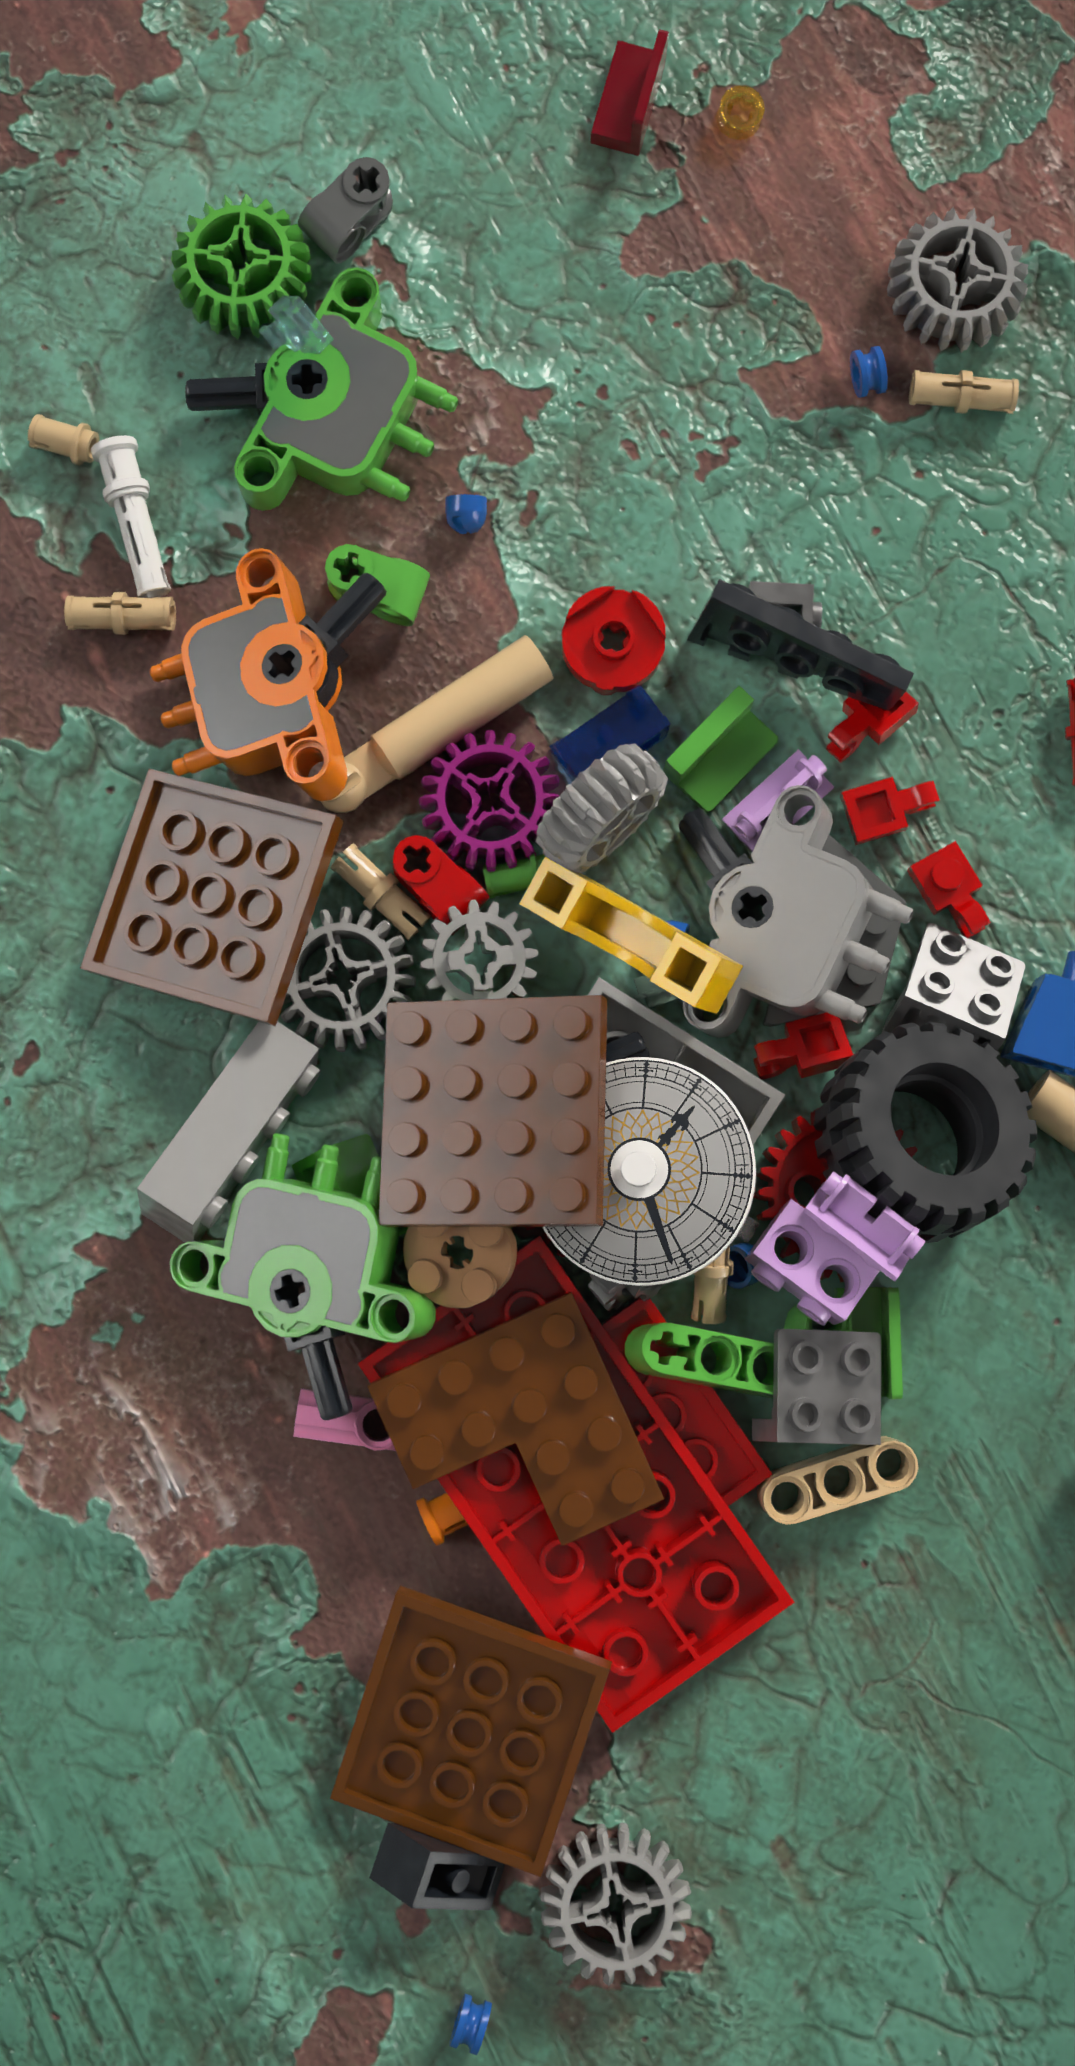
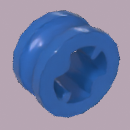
M870 347L868 354H863L861 350L852 351L850 354V373L857 397H866L868 391L872 389L877 394L886 393L888 375L881 347Z
M464 1994L454 2022L449 2043L450 2047L457 2048L460 2044H466L469 2047V2053L477 2056L488 2025L492 2008L491 2002L484 2000L482 2004L477 2005L472 2001L471 1995Z

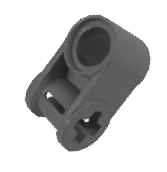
M369 157L356 159L323 192L311 199L300 214L298 227L336 264L342 263L351 257L363 240L382 221L387 219L392 211L393 199L389 189L390 180L388 171L383 163Z

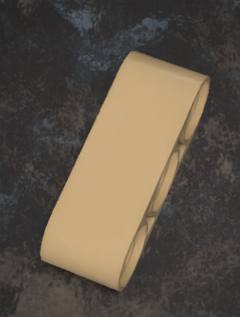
M881 1436V1445L853 1444L772 1470L771 1473L773 1475L758 1486V1501L762 1509L776 1522L785 1525L796 1524L888 1495L910 1486L918 1472V1461L913 1450L905 1443L891 1437ZM896 1449L901 1457L900 1469L893 1476L883 1478L877 1472V1459L883 1451ZM834 1466H845L850 1477L848 1486L840 1493H827L824 1487L825 1474ZM783 1482L794 1483L798 1490V1498L793 1507L787 1510L774 1509L771 1503V1495L774 1488Z

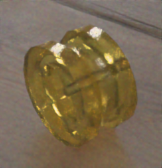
M744 85L734 86L725 92L721 98L716 115L717 126L725 136L735 140H743L757 132L765 111L764 101L760 94L753 88ZM734 105H739L742 111L751 110L747 122H742L739 115L730 116Z

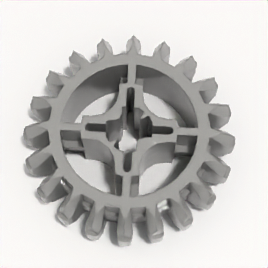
M953 207L950 211H947L943 221L933 212L926 218L924 226L915 223L909 229L907 239L903 238L897 244L894 252L895 258L891 260L888 268V276L892 279H890L887 286V293L889 297L896 298L892 306L893 315H907L903 324L905 332L916 327L922 330L919 337L921 344L927 342L931 336L938 338L940 352L947 349L950 341H955L962 353L968 349L972 340L982 348L988 344L992 335L996 337L1002 335L1009 325L1008 322L1016 319L1021 310L1020 302L1024 300L1028 290V284L1023 282L1028 274V264L1019 262L1023 254V245L1008 246L1012 236L1011 228L997 233L993 230L995 226L994 216L987 219L984 224L976 221L975 209L968 212L965 219H959ZM945 251H955L948 256L934 255ZM934 255L933 260L928 259V257ZM957 266H958V267H959V273H958V278H957V279L960 280V281H959V288H960V289H959L958 294L956 295V294H955V291H956L957 282L955 281V277H956V276H955V271H956ZM981 301L989 302L978 309L960 311V308L967 304L980 305Z
M635 743L620 745L616 749L608 750L601 759H595L584 772H579L578 777L571 784L566 785L564 792L553 800V806L544 813L543 820L538 825L536 843L544 850L543 854L550 860L576 873L586 872L590 867L597 866L603 858L609 857L616 848L623 846L625 840L630 835L636 833V829L642 822L648 819L649 813L658 806L659 799L664 795L668 777L662 771L658 762Z
M349 907L341 908L339 923H333V919L327 909L320 911V919L323 926L315 929L310 921L307 935L305 936L283 1003L292 1002L293 1004L281 1014V1018L285 1023L294 1022L300 1017L303 1018L295 1031L302 1038L307 1037L314 1028L318 1029L314 1038V1044L318 1048L323 1049L329 1040L330 1034L335 1035L334 1043L338 1052L346 1051L347 1036L354 1035L355 1043L360 1050L366 1049L368 1047L367 1040L363 1032L372 1029L379 1041L385 1040L386 1032L379 1023L383 1019H387V1003L413 1002L407 995L399 993V988H412L416 986V978L414 976L399 974V971L414 965L412 955L394 956L405 946L403 937L399 935L385 942L384 940L391 930L390 923L383 920L373 931L370 930L373 916L367 910L361 913L357 924H352L353 917ZM341 939H355L367 943L380 953L383 960L372 963L370 960L358 962L351 960L346 956ZM325 944L327 953L325 967L320 973L310 976L309 981L301 983L302 972L307 960L314 951ZM336 956H339L343 967L347 969L350 975L357 974V981H350L353 985L348 990L351 998L350 1004L346 995L337 984L330 985L331 977L337 978L334 972L339 969ZM387 976L386 988L379 1003L370 1012L362 1016L360 1006L362 991L368 985L376 983L377 978ZM316 996L318 999L332 997L339 1000L347 1021H331L316 1015L307 1007L304 999Z
M600 1823L596 1826L598 1841L590 1843L587 1835L579 1831L575 1835L579 1852L575 1853L572 1849L563 1845L558 1850V1857L565 1867L548 1865L546 1877L554 1885L541 1888V1901L550 1905V1907L541 1912V1920L544 1926L555 1927L549 1934V1943L552 1948L567 1945L562 1954V1960L565 1965L570 1966L583 1958L581 1975L587 1980L594 1974L597 1967L602 1968L603 1982L608 1986L614 1981L615 1971L624 1970L626 1982L632 1985L636 1981L635 1967L642 1965L645 1972L650 1976H654L657 1973L654 1960L656 1954L663 1960L672 1961L674 1951L667 1940L684 1942L686 1931L678 1921L688 1920L692 1916L691 1906L681 1901L691 1894L688 1881L677 1879L683 1872L681 1861L679 1859L665 1861L670 1852L665 1841L655 1844L648 1850L651 1836L650 1832L645 1828L638 1832L634 1841L629 1840L628 1824L620 1823L617 1828V1838H608L605 1824ZM617 1862H626L640 1867L656 1883L646 1885L645 1880L631 1881L626 1879L620 1873ZM600 1865L601 1879L599 1884L594 1889L581 1893L582 1899L570 1901L573 1890L579 1880L588 1871ZM610 1880L614 1881L616 1894H621L623 1910H621L623 1924L621 1926L617 1923L616 1913L610 1911ZM660 1906L658 1915L649 1929L641 1936L632 1940L631 1928L633 1923L639 1917L651 1914V1907ZM585 1922L586 1927L601 1926L606 1928L612 1934L615 1944L601 1942L590 1937L577 1923Z

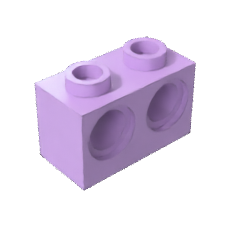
M791 1199L781 1207L745 1260L754 1266L751 1273L762 1284L776 1292H779L783 1287L800 1300L797 1308L807 1317L821 1325H825L827 1321L833 1325L839 1324L850 1315L879 1273V1270L873 1269L866 1264L858 1253L836 1236L823 1231L815 1220L803 1212L805 1208ZM777 1237H788L796 1242L800 1250V1257L796 1264H786L778 1259L774 1250ZM824 1270H834L842 1276L845 1290L841 1298H832L823 1291L820 1278Z

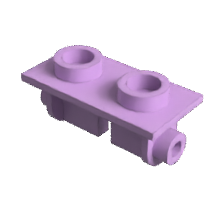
M798 749L725 815L722 821L753 852L773 806L783 791L792 786L803 785L815 790L823 799L834 789V786L823 775L827 771L826 766L815 755L807 759ZM804 806L797 810L793 817V825L814 806Z
M833 1171L817 1190L803 1212L815 1220L823 1231L836 1236L858 1253L866 1264L873 1269L881 1271L895 1282L909 1258L912 1259L925 1243V1240L917 1235L920 1229L910 1224L888 1206L876 1219L867 1212L875 1204L877 1198L851 1179L848 1174H845L842 1178Z

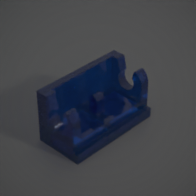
M638 685L563 739L550 745L549 751L573 782L578 777L579 772H584L595 759H601L608 750L616 749L620 745L634 743L643 751L649 750L667 737L671 723L665 715L663 716L647 692Z

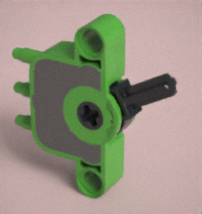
M358 267L348 268L341 272L330 287L304 337L293 339L280 346L269 358L268 363H255V376L190 379L186 382V404L191 411L257 408L259 419L237 457L234 466L235 477L245 502L254 509L265 511L279 506L288 494L297 475L334 493L345 496L358 495L371 488L389 498L393 497L401 502L406 501L411 491L410 487L401 483L398 478L382 471V468L395 444L425 457H429L432 454L435 446L433 441L405 426L417 405V401L420 400L436 409L441 408L449 413L454 412L458 405L456 396L417 375L416 360L408 348L376 331L382 318L379 286L374 275L365 269ZM359 296L369 300L360 307H352L346 304L350 299ZM313 386V393L306 394V387ZM259 472H268L273 475L270 482L263 486L249 484L253 475Z
M275 1133L272 1135L271 1145L267 1149L262 1178L246 1183L236 1194L231 1208L225 1241H188L179 1245L170 1259V1272L176 1284L187 1291L251 1307L254 1316L266 1330L284 1337L288 1352L301 1349L320 1417L323 1420H332L348 1415L352 1412L353 1408L333 1339L346 1335L345 1332L393 1343L417 1339L426 1335L432 1329L436 1320V1309L433 1301L424 1294L416 1292L412 1287L390 1282L399 1240V1227L379 1225L381 1157L374 1156L371 1159L370 1169L366 1173L362 1196L334 1189L339 1149L332 1145L324 1144L322 1146L320 1157L316 1161L312 1184L293 1179H284L289 1156L288 1145L290 1138L288 1135ZM203 1254L206 1255L209 1262V1270L206 1276H204L200 1268V1260ZM304 1285L305 1292L299 1294L298 1287ZM399 1302L404 1303L409 1311V1323L405 1329L398 1324L395 1317V1311Z

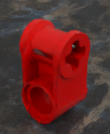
M419 835L409 836L400 841L395 848L393 854L395 877L419 901V904L431 915L433 920L436 919L448 925L451 922L448 916V909L454 905L462 915L467 914L470 900H476L480 909L490 899L483 887L467 871L456 865L429 838ZM409 852L416 857L422 852L427 854L426 868L428 871L425 873L419 869H415L411 873L405 871L407 867V857L405 855Z

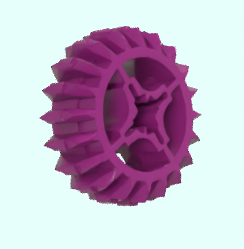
M487 730L485 734L486 744L478 746L472 733L466 734L465 745L467 750L461 752L457 745L451 742L446 745V752L451 760L450 763L434 757L431 761L433 770L441 777L429 775L424 776L422 779L423 788L435 793L419 798L421 809L435 811L422 819L424 829L434 830L441 828L434 834L431 840L438 847H443L452 842L446 855L453 862L458 860L463 852L467 853L465 866L466 870L471 872L477 867L479 858L486 859L488 872H494L497 866L496 859L505 858L507 866L514 868L517 866L515 853L520 851L523 857L528 859L533 854L536 857V852L530 842L536 843L538 825L542 822L544 813L551 809L553 800L560 796L548 793L559 786L558 775L541 776L550 767V760L544 756L530 762L535 752V745L528 742L523 745L519 752L514 750L516 735L512 733L507 734L503 745H496L495 732ZM493 764L506 767H502L497 774L490 778H479L472 773L464 774L472 768L482 765ZM520 776L529 784L535 798V808L530 819L521 814V808L510 798L515 789V782ZM453 786L461 791L462 797L472 806L466 816V823L461 830L453 823L447 811L448 796ZM501 791V808L494 811L492 806L491 812L483 811L481 813V796L487 794L490 799V793L499 794ZM492 826H502L511 832L514 829L518 831L515 835L499 841L475 839L476 836L480 837L487 828Z

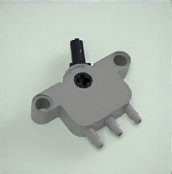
M792 786L780 794L751 854L752 860L745 853L740 857L737 856L706 811L701 808L686 813L678 824L679 830L713 876L706 883L712 890L709 903L710 921L719 938L712 940L709 947L743 965L723 1002V1011L716 1020L705 1022L703 1017L704 1010L695 1008L686 1002L683 1003L684 1015L688 1022L711 1037H727L734 1033L740 1026L753 997L794 1015L808 1016L822 1010L843 1020H851L858 1024L862 1023L867 1015L866 1008L856 1004L854 1000L836 993L849 963L880 974L886 973L890 966L888 957L879 954L877 950L859 943L873 913L890 921L896 920L903 924L909 923L912 919V908L903 905L897 899L874 891L856 866L845 859L822 851L831 831L833 823L832 813L818 793L808 786ZM804 806H815L814 816L808 823L800 826L793 825V817L797 810ZM760 904L765 916L760 921H756L752 909Z

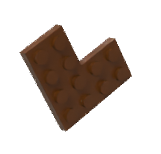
M572 1292L367 1385L412 1489L516 1443L562 1546L664 1499Z

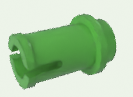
M533 854L529 857L530 859H516L517 866L514 868H509L506 862L498 863L494 872H488L486 865H483L490 899L500 895L527 890L546 856L540 854L535 857Z

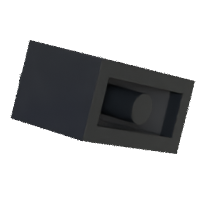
M388 1823L369 1878L411 1908L491 1910L505 1864L399 1824Z

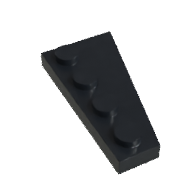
M721 579L718 580L687 641L701 646L705 645L708 638L730 645L728 655L749 662L752 654L773 660L778 666L779 673L796 679L812 675L822 677V684L825 689L890 711L907 691L914 674L900 667L899 663L890 656L873 654L853 644L846 635L840 632L826 631L805 621L793 609L776 607L756 597L749 588L740 584H729Z

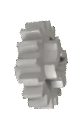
M470 900L467 914L462 915L454 905L448 909V916L451 921L448 925L435 919L431 927L439 935L437 940L423 939L421 945L426 950L433 952L432 958L420 962V969L434 971L435 977L425 985L427 989H436L441 986L445 993L440 1001L453 999L507 998V995L510 993L515 997L524 998L527 993L519 982L521 978H535L537 972L526 967L525 962L536 957L538 950L524 948L523 941L532 934L530 928L522 929L518 932L515 930L513 925L518 917L515 911L503 919L498 916L499 903L493 901L485 913L480 912L476 900ZM486 925L501 931L511 946H500L489 937ZM465 926V942L455 951L443 952L450 935L457 929ZM476 936L482 953L491 954L493 959L491 963L484 967V974L481 976L482 984L480 982V974L477 973L475 965L466 964L464 957L473 952ZM514 966L507 983L500 990L493 993V976L500 968ZM457 972L470 982L472 994L465 993L454 986L446 973Z

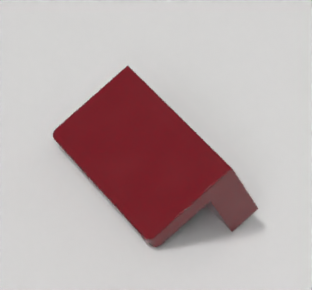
M659 29L653 49L617 41L592 127L591 144L635 156L640 155L665 68L669 31Z

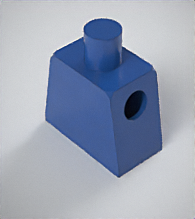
M1075 951L1068 952L1062 977L1044 974L1034 980L1002 1049L1001 1058L1075 1078Z

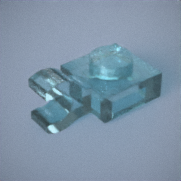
M282 296L268 310L275 321L259 329V333L272 349H277L286 344L294 352L300 349L302 353L320 354L334 340L300 296Z

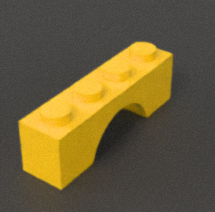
M544 857L520 902V905L562 930L576 935L621 959L647 976L652 983L701 1010L717 1014L743 968V965L586 875L571 871L547 857Z

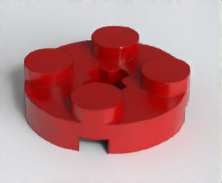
M615 586L595 588L574 602L565 619L562 629V654L564 661L576 679L601 695L627 692L643 685L657 671L664 655L666 634L663 617L648 597L634 590L631 592L614 590ZM609 628L614 634L623 631L627 635L622 642V650L616 652L612 648L606 650L601 646L604 641L602 632L605 629Z

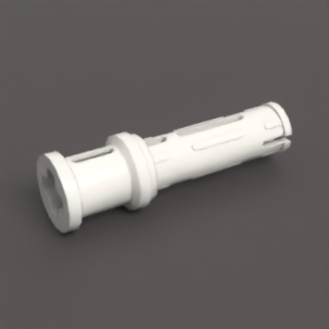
M131 436L106 438L92 446L91 454L93 460L100 463L106 485L102 492L104 501L115 509L125 550L137 588L138 598L165 596L171 592V587L165 574L157 539L145 501L149 497L150 487L148 481L141 478L135 456V453L138 451L137 440Z

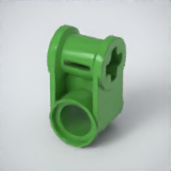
M351 544L338 546L331 551L325 565L329 592L336 601L343 596L362 574L369 573L387 591L386 596L370 613L397 625L412 626L414 624L430 578L429 572L424 568L407 560L390 558ZM350 568L358 570L359 576H352L349 583L342 581L341 575H347Z

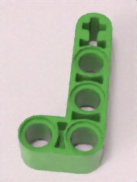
M796 1304L787 1314L784 1329L813 1330L812 1319L803 1314ZM849 1315L845 1321L836 1325L827 1321L824 1325V1330L852 1331L851 1316ZM674 1323L641 1325L635 1328L627 1337L625 1356L635 1371L646 1375L773 1399L774 1343ZM655 1340V1344L658 1346L678 1348L676 1356L659 1357L658 1353L650 1351L651 1341ZM706 1345H709L716 1354V1365L711 1373H708L701 1363V1353ZM758 1355L765 1360L767 1365V1374L761 1383L755 1378L753 1373V1363Z

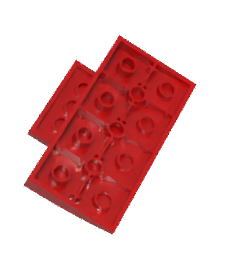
M538 1234L517 1249L516 1264L511 1278L493 1297L469 1308L436 1306V1320L432 1329L426 1335L417 1339L396 1343L386 1342L358 1362V1365L371 1383L572 1292L664 1499L562 1546L516 1443L439 1477L437 1480L546 1638L612 1661L597 1711L613 1733L795 1602L728 1507L773 1474L712 1387L646 1375L635 1371L627 1361L625 1342L628 1335L641 1325L667 1323L651 1299L643 1301L638 1297L600 1323ZM655 1340L651 1341L650 1351L658 1353L659 1357L676 1356L678 1348L658 1346L655 1344Z

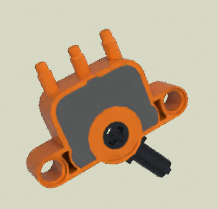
M263 548L254 549L241 558L236 568V580L242 605L205 618L193 625L184 637L181 653L164 659L160 664L150 668V675L155 682H161L166 679L172 680L186 674L192 700L174 706L172 710L162 713L161 722L165 728L170 729L178 725L182 727L197 721L200 737L204 744V747L185 753L183 757L173 760L172 769L176 775L182 776L223 763L235 774L250 776L283 765L287 776L312 799L318 801L331 800L343 791L348 780L347 767L335 721L328 712L337 701L342 687V675L339 665L349 656L341 647V644L386 596L387 591L373 575L364 573L318 623H315L306 614L300 587L295 576L271 550ZM273 577L267 585L263 586L267 579ZM324 762L318 774L308 777L314 765Z

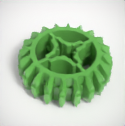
M247 194L244 195L240 205L233 206L231 199L224 195L222 200L223 208L215 210L205 202L203 208L205 218L199 219L189 215L187 224L190 232H177L176 242L179 249L172 251L171 255L173 267L176 269L173 271L172 279L175 287L180 291L179 297L183 306L187 309L193 308L194 319L200 324L209 320L212 331H215L217 335L229 325L232 336L237 340L242 334L243 327H250L252 334L259 338L262 330L260 325L268 322L270 327L278 331L281 325L278 315L281 313L294 318L296 307L293 301H305L307 290L304 284L310 283L312 279L311 267L308 265L311 259L309 246L303 243L304 237L301 228L298 227V224L291 225L290 216L286 213L285 209L274 213L272 204L267 198L255 208L252 198ZM253 238L268 243L281 256L270 255V250L257 248L253 243ZM245 254L247 255L248 263L244 262ZM245 263L246 267L244 269H238V266ZM235 270H237V271L239 272V278H238V280H237V277H236ZM202 278H213L215 284L229 287L231 295L226 296L214 291Z

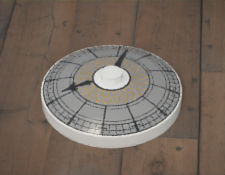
M634 1057L606 1063L603 1226L543 1227L547 1236L578 1267L592 1275L619 1284L635 1286L666 1284L681 1280L708 1266L730 1246L740 1232L750 1211L755 1192L756 1161L749 1131L736 1106L707 1077L676 1062L658 1058Z

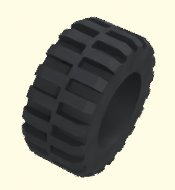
M926 1022L920 1028L915 1023L899 1025L890 1033L884 1031L846 1060L834 1072L835 1076L825 1084L820 1094V1100L823 1105L815 1111L814 1118L815 1130L822 1131V1136L815 1140L814 1143L817 1158H825L828 1169L823 1172L825 1179L827 1180L833 1171L842 1178L845 1174H848L851 1179L877 1198L875 1204L867 1212L869 1215L876 1219L888 1206L910 1224L920 1229L917 1235L925 1240V1243L939 1242L947 1236L953 1238L1008 1207L1009 1201L1018 1196L1027 1184L1025 1173L1033 1169L1036 1158V1150L1029 1147V1144L1038 1139L1036 1120H1029L1027 1113L1028 1110L1033 1108L1027 1091L1020 1092L1015 1082L1019 1076L1009 1064L1004 1067L996 1058L999 1052L985 1042L979 1046L973 1042L974 1035L958 1027L952 1032L947 1033L946 1025L935 1022ZM894 1092H907L924 1098L933 1104L947 1119L953 1130L958 1152L957 1164L953 1175L939 1174L923 1167L904 1150L895 1134L891 1120V1102Z

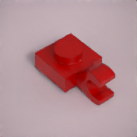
M905 692L891 710L887 711L848 697L843 702L842 711L848 718L830 731L828 738L832 742L826 746V750L841 763L859 747L867 735L880 745L917 713L919 703L909 693Z
M893 776L843 791L840 794L855 846L906 831L909 826L905 814H914L936 807L935 803L940 801L934 781L924 782L897 791Z
M956 841L908 868V874L932 914L936 915L948 908L958 929L966 938H970L983 931L985 926L991 923L982 906L971 897L983 885Z
M826 1012L785 1023L784 1033L786 1038L768 1040L754 1045L757 1057L753 1058V1062L760 1079L778 1076L794 1065L797 1066L800 1077L805 1078L838 1069L854 1054L840 1018Z

